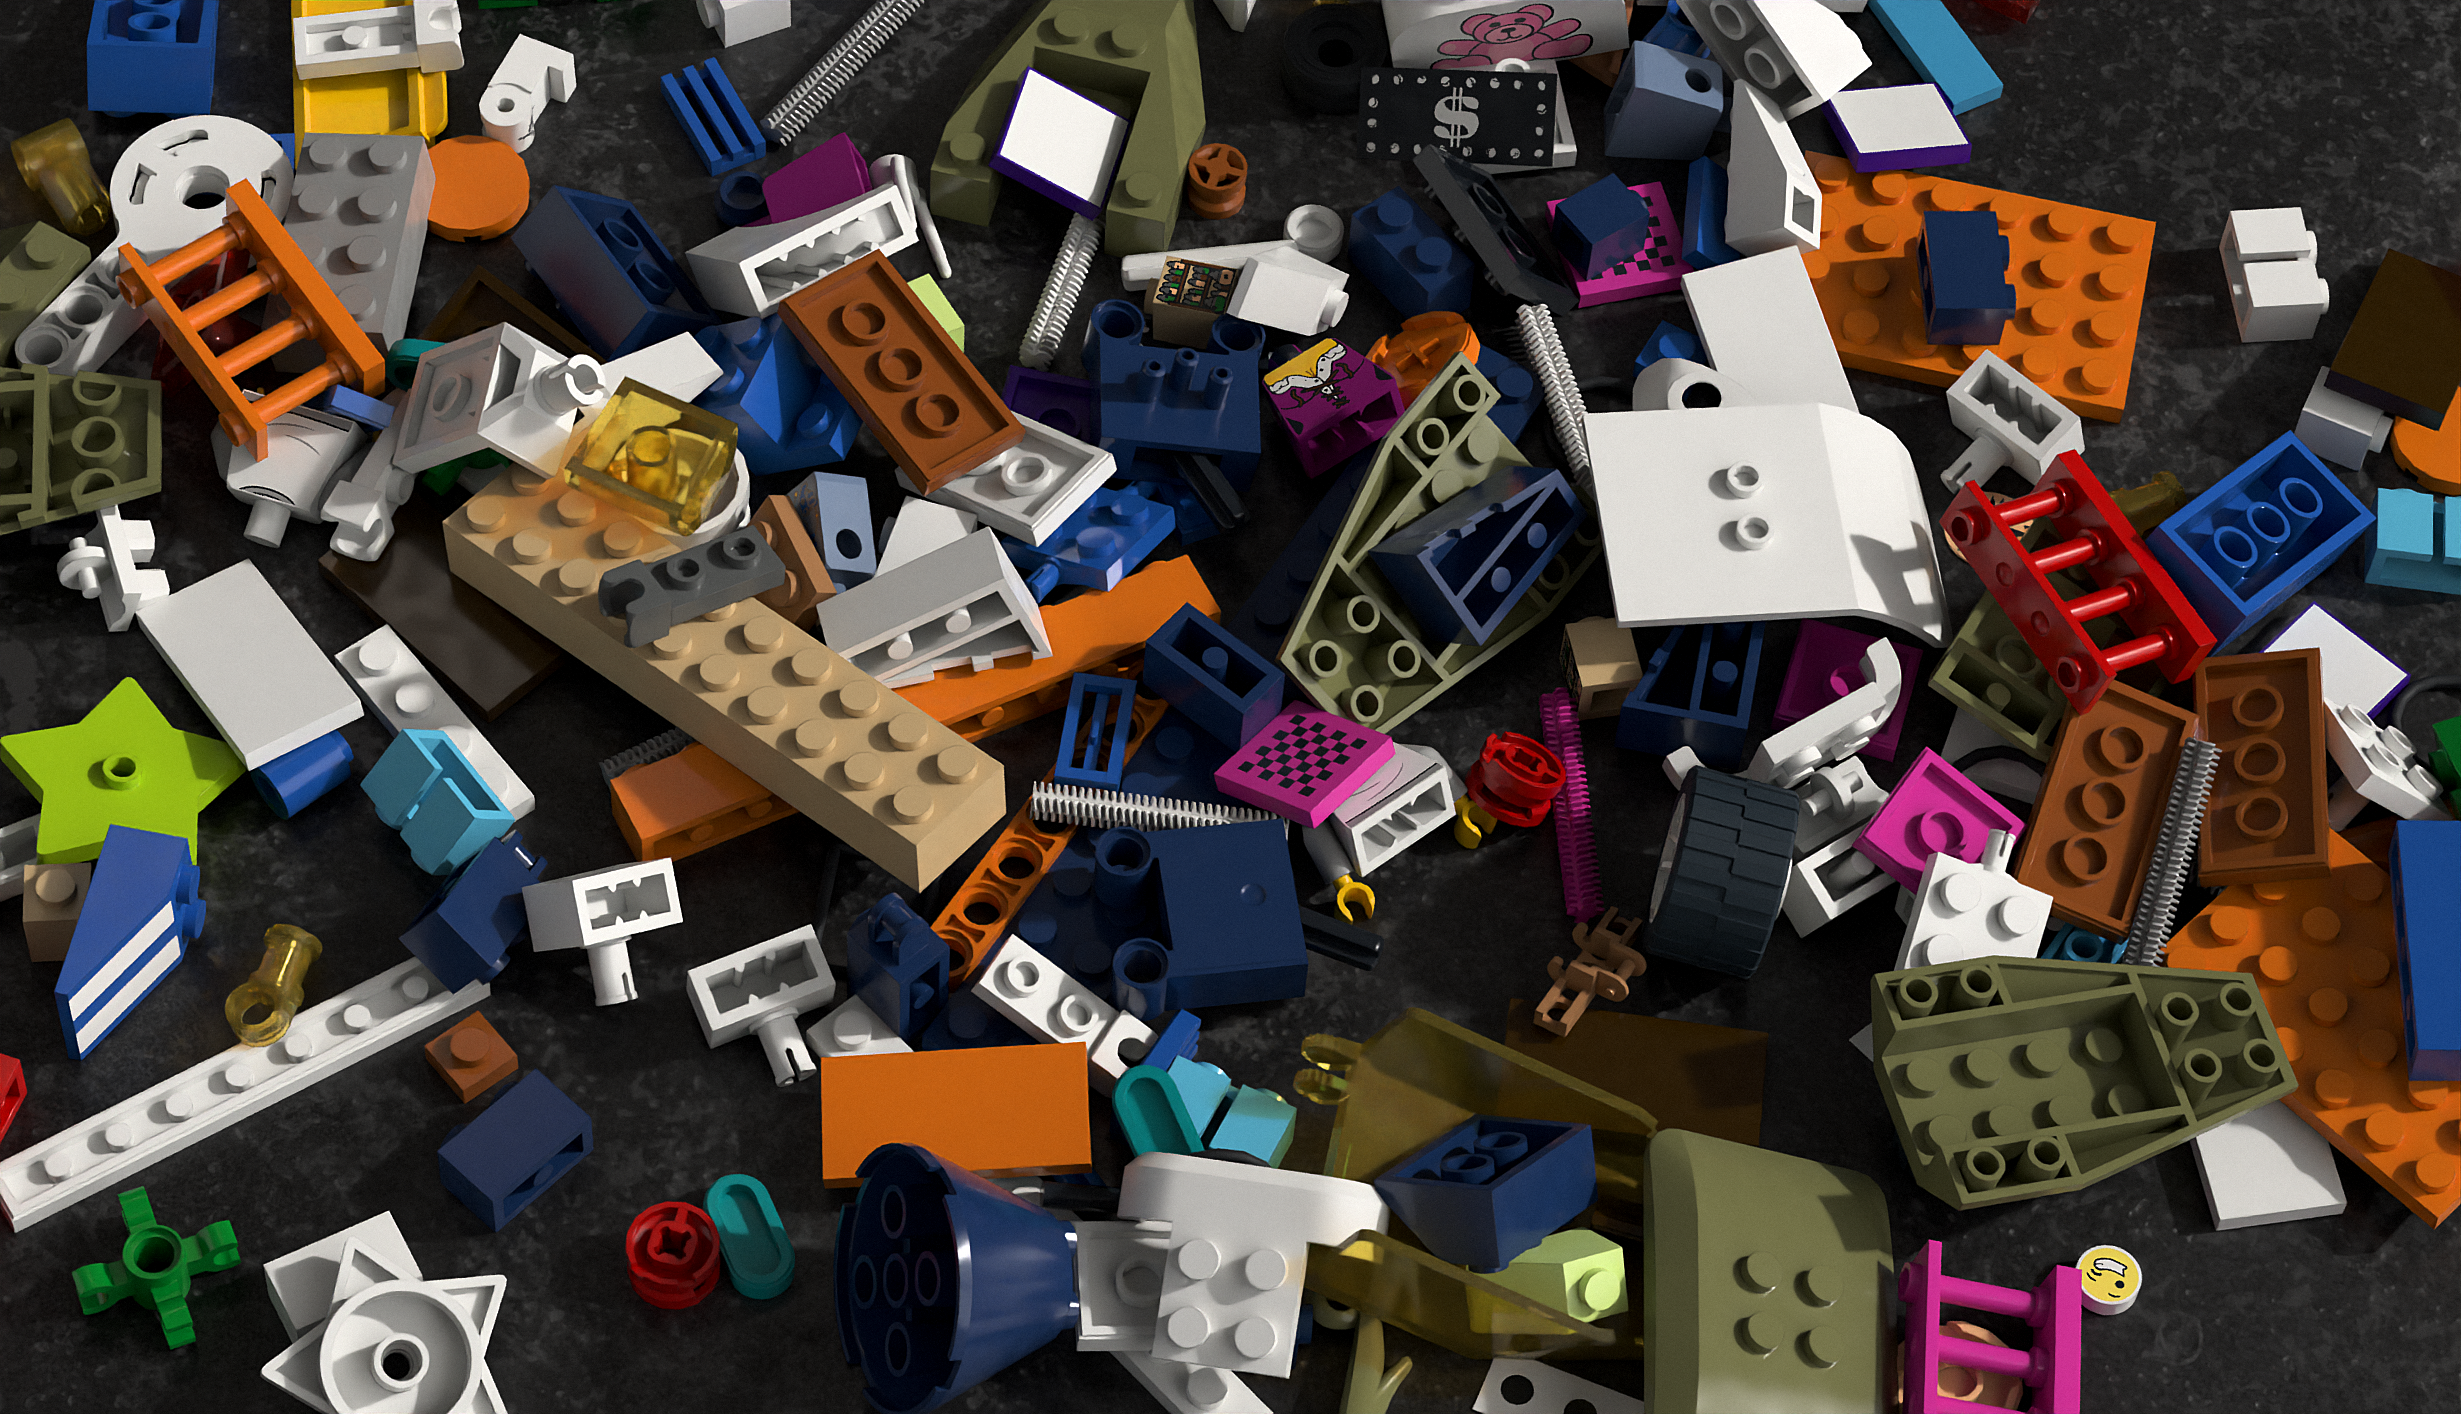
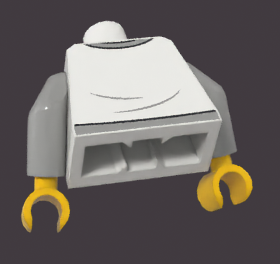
M261 387L257 388V393L243 389L242 392L250 404L265 396L264 389ZM299 405L266 424L268 457L257 463L244 444L239 447L232 444L223 431L218 419L210 438L219 475L227 483V489L239 501L253 505L244 537L265 546L279 548L290 516L314 524L323 522L321 510L339 480L351 483L383 430L373 432L372 442L366 444L368 436L355 421Z
M1393 742L1396 754L1319 826L1312 829L1302 825L1304 844L1325 885L1333 883L1338 893L1334 907L1335 919L1352 925L1351 913L1345 906V903L1349 901L1360 903L1364 907L1368 918H1372L1375 904L1373 891L1363 883L1353 882L1349 873L1355 871L1358 875L1364 877L1456 814L1459 817L1454 825V835L1457 841L1466 848H1476L1482 838L1479 829L1471 821L1481 825L1486 833L1491 834L1493 832L1497 819L1482 810L1473 800H1469L1465 795L1468 791L1467 786L1432 747Z

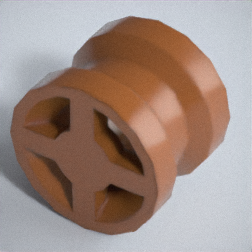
M1213 143L1195 150L1190 157L1186 199L1189 207L1196 214L1207 219L1220 220L1238 213L1244 205L1248 165L1245 157L1238 149L1227 144ZM1218 182L1223 183L1224 186H1217Z

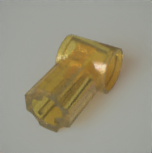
M68 117L11 142L14 159L24 180L33 191L41 189L69 234L79 233L86 237L104 229L105 223L113 216L110 194L90 165V158L85 143L71 119Z

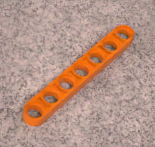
M1144 658L1135 661L1128 667L1121 678L1137 680V684L1143 681ZM1136 694L1130 727L1136 736L1127 743L1123 769L1171 706L1163 698L1148 700ZM1110 696L1105 726L1116 723L1121 696ZM1093 714L1077 734L1071 766L1073 768L1083 767ZM1104 737L1102 739L1097 771L1107 772L1112 743ZM1056 763L1041 781L1044 782L1045 791L1048 783H1052V790L1054 792ZM1068 785L1069 794L1073 785ZM1076 787V794L1078 795L1079 787ZM1093 788V792H1092V796H1093V797H1094V794H1095V791H1096L1095 788ZM1100 789V797H1101V798H1102V795H1103V792H1104V790H1102V789ZM1031 795L930 928L950 946V949L959 952L965 960L959 969L949 971V993H954L960 984L972 974L1081 827L1083 817L1081 823L1075 825L1074 816L1073 822L1068 824V827L1056 834L1042 832L1033 823L1035 812L1030 819ZM1021 857L1033 865L1034 871L1023 879H1012L1006 877L998 866L1007 858ZM985 902L994 906L1000 916L991 924L977 925L965 917L964 910L971 904Z

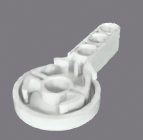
M214 115L190 116L172 120L149 130L134 141L119 159L111 178L110 200L117 233L116 239L18 336L15 343L18 369L21 370L23 363L47 366L50 374L76 377L79 370L96 372L149 318L141 306L136 309L131 308L118 289L115 277L120 274L118 248L129 242L148 266L223 225L222 218L226 216L225 189L247 178L257 193L261 195L262 179L273 178L276 181V185L273 180L265 181L262 199L284 227L294 184V174L291 163L281 146L270 135L249 123L230 117ZM142 171V173H141V175H140V177H139V179H138V181H137V184H136L135 194H134V196L132 197V200H131V202H130L129 199H130V196L132 195V190H133V185H134L135 179H136V177L138 176V174ZM202 192L216 193L225 198L220 204L207 209H194L184 205L191 196ZM234 247L164 285L163 288L169 296L176 289L204 290V279L239 273L256 265L257 261L247 248L240 251Z

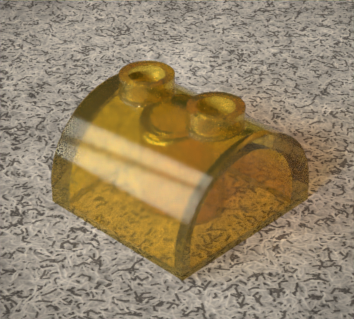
M625 376L565 466L566 484L571 489L684 537L689 536L706 520L726 483L736 452L738 424Z

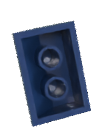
M553 185L511 237L526 258L524 265L534 277L544 282L557 299L555 306L560 314L578 327L588 341L586 346L608 362L685 332H689L694 337L701 329L708 326L723 325V322L631 201Z
M1474 1114L1374 1180L1375 1190L1384 1202L1440 1262L1468 1265L1469 1271L1478 1274H1490L1505 1270L1509 1267L1510 1261L1526 1250L1541 1245L1543 1238L1559 1227L1571 1224L1575 1220L1576 1215L1599 1200L1591 1124Z

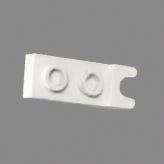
M413 0V5L293 18L295 60L299 80L419 66L422 73L456 70L464 65L458 34L462 27L457 0Z
M408 389L393 413L389 427L383 429L351 483L339 480L321 510L322 520L339 522L330 540V547L340 554L363 561H376L395 532L391 517L399 505L407 502L412 493L414 480L419 472L411 474L392 464L411 389Z
M1014 934L1004 942L971 990V992L1042 1044L1086 1042L1088 1084L1107 1098H1112V1091L1116 1081L1124 1072L1130 1069L1119 1059L1118 1053L1131 1061H1139L1158 1039L1157 1034L1126 1010L1119 1013Z

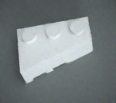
M989 526L816 604L827 647L889 689L935 680L934 671L972 663L974 672L994 668L993 659L1031 652L1033 660L1053 656L1038 604Z

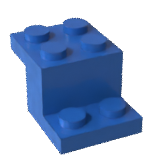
M777 313L763 319L754 316L742 321L708 326L701 329L693 337L721 368L724 374L662 425L678 422L701 425L726 436L742 453L746 466L756 477L845 459L863 420Z

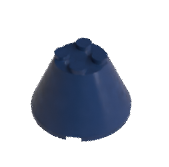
M889 1143L882 1145L872 1151L860 1164L855 1174L857 1178H864L856 1201L855 1203H843L838 1221L833 1264L834 1302L839 1335L847 1363H860L870 1387L863 1388L862 1394L876 1410L882 1414H928L1051 1342L1061 1330L1074 1328L1079 1316V1302L1075 1292L1072 1290L1073 1270L1071 1259L1076 1252L1077 1237L1074 1226L1070 1221H1058L1053 1214L1038 1205L913 1143Z

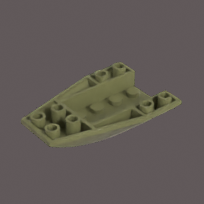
M1462 351L1455 352L1382 438L1274 660L1318 709L1386 734L1549 617L1604 549L1596 502L1581 485L1570 487L1587 511L1588 516L1481 646L1431 641L1368 550L1506 466L1533 467L1486 415L1501 395Z
M1992 955L1874 974L1871 979L1873 1064L1876 1078L1917 1185L1958 1211L2081 1190L2295 1092L2299 1086L2252 973Z

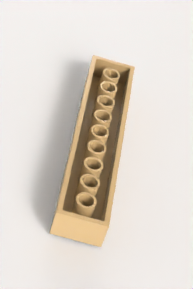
M514 462L442 522L449 567L452 573L918 893H921L1006 814L1003 764L752 596L670 626L669 636L636 648L625 646L624 635L627 633L626 613L606 617L601 614L599 609L598 589L602 575L608 570L638 559L644 565H647L683 550L561 468H558L554 478L547 480Z

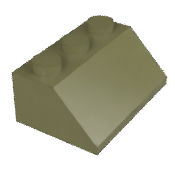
M40 220L0 230V367L18 369L15 353V343L18 336L92 263L90 247Z

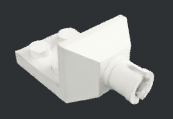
M506 322L421 353L392 464L414 474L490 447L547 480L554 478L571 435L577 408L595 404L603 396V393L594 389L605 387L604 372L592 357L576 355L567 358Z

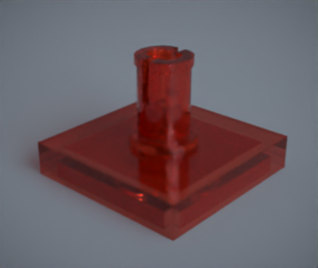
M236 247L190 271L169 290L168 295L181 312L246 277L251 253L247 248L241 251ZM238 309L197 333L213 355L218 357L261 333V326L238 316ZM160 333L150 380L161 381L162 396L170 399L193 380L194 377ZM264 360L261 361V362H259V363H257V364L254 365V366H259V365H261V364L264 362Z

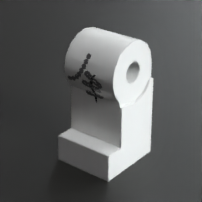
M519 34L481 97L479 108L481 120L484 124L482 127L483 136L491 137L509 145L516 153L526 150L532 144L535 136L534 124L550 98L566 103L576 88L574 55Z

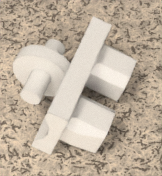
M116 505L96 511L99 521L97 526L86 534L85 538L79 537L71 540L69 543L70 552L61 557L57 563L58 577L63 586L82 590L83 596L88 599L99 596L109 632L127 631L135 611L166 599L170 589L165 570L135 569L134 563L150 562L155 550V536L150 520H121L118 506Z
M1856 755L1833 769L1822 767L1811 775L1809 783L1795 790L1799 796L1800 810L1792 854L1794 864H1798L1869 822L1889 795L1888 792L1880 789L1872 781L1863 763Z

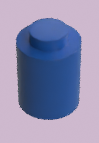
M335 729L250 770V775L266 804L276 815L287 820L351 777L349 762L354 759V756L345 738Z

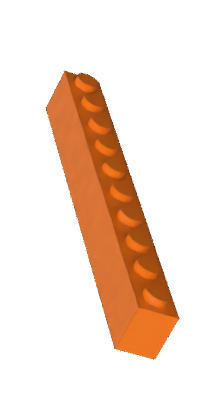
M1187 554L1168 562L1156 561L1145 566L1139 573L1122 579L1109 592L1091 587L1083 595L1055 606L1044 605L1038 607L1053 654L1051 657L1033 660L1031 652L993 659L994 668L974 672L971 663L934 671L935 680L892 688L891 690L968 742L974 743L1067 706L1074 672L1121 678L1128 667L1135 661L1144 658L1146 640L1186 602L1219 626L1221 610ZM1086 691L1085 698L1097 693ZM699 741L687 745L678 754L655 763L634 765L624 771L619 777L610 780L612 815L637 862L671 858V861L674 862L800 812Z

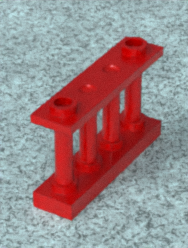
M2075 449L2057 454L2029 495L1997 505H1992L1975 480L1966 482L1939 521L2080 716L2092 710L2117 676L2116 672L2154 660L2172 685L2189 679L2218 641ZM2047 515L2066 542L2028 554L2009 527ZM2082 563L2101 590L2064 602L2045 575ZM2117 611L2137 638L2099 650L2080 623Z

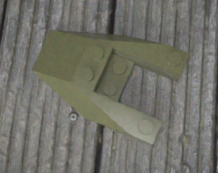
M1037 0L976 71L949 118L931 167L930 214L988 227L1005 174L989 167L988 164L1017 80L1025 68L1029 66L1132 121L1119 158L1123 160L1106 209L1104 254L1124 258L1128 255L1167 252L1187 189L1189 159L1195 150L1200 148L1206 125L1193 0Z

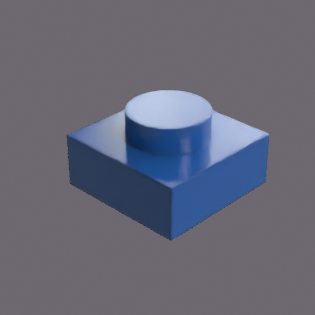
M1662 320L1636 359L1632 376L1637 378L1643 369L1662 358H1682L1709 367L1710 364L1700 337ZM1698 383L1690 385L1684 391L1682 400L1687 401Z

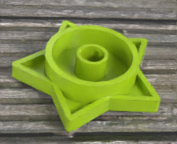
M132 677L123 679L79 724L8 735L0 739V758L2 762L42 805L36 847V865L68 864L84 861L97 864L109 826L113 824L188 838L192 865L197 866L198 813L247 770L227 742L173 728Z

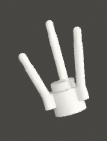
M898 154L885 155L878 158L871 164L869 169L873 188L876 189L886 183L897 185L914 230L917 228L915 219L917 216L940 276L944 279L951 276V269L927 207L925 190L918 187L915 163L910 158Z

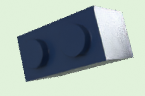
M1397 186L1352 214L1347 258L1406 319L1432 311H1451L1459 314L1469 308L1475 263L1400 186Z
M1924 211L1915 251L1927 345H1999L2005 321L2014 320L2016 291L2014 284H2005L2004 272L2008 270L2010 248L2007 235H1999L1996 211Z
M1188 602L1146 640L1143 684L1235 753L1281 713L1285 673Z
M535 1068L519 1083L512 1081L503 1086L493 1097L489 1108L470 1124L467 1122L461 1123L447 1134L440 1149L437 1151L441 1184L489 1228L497 1233L594 1150L591 1117Z

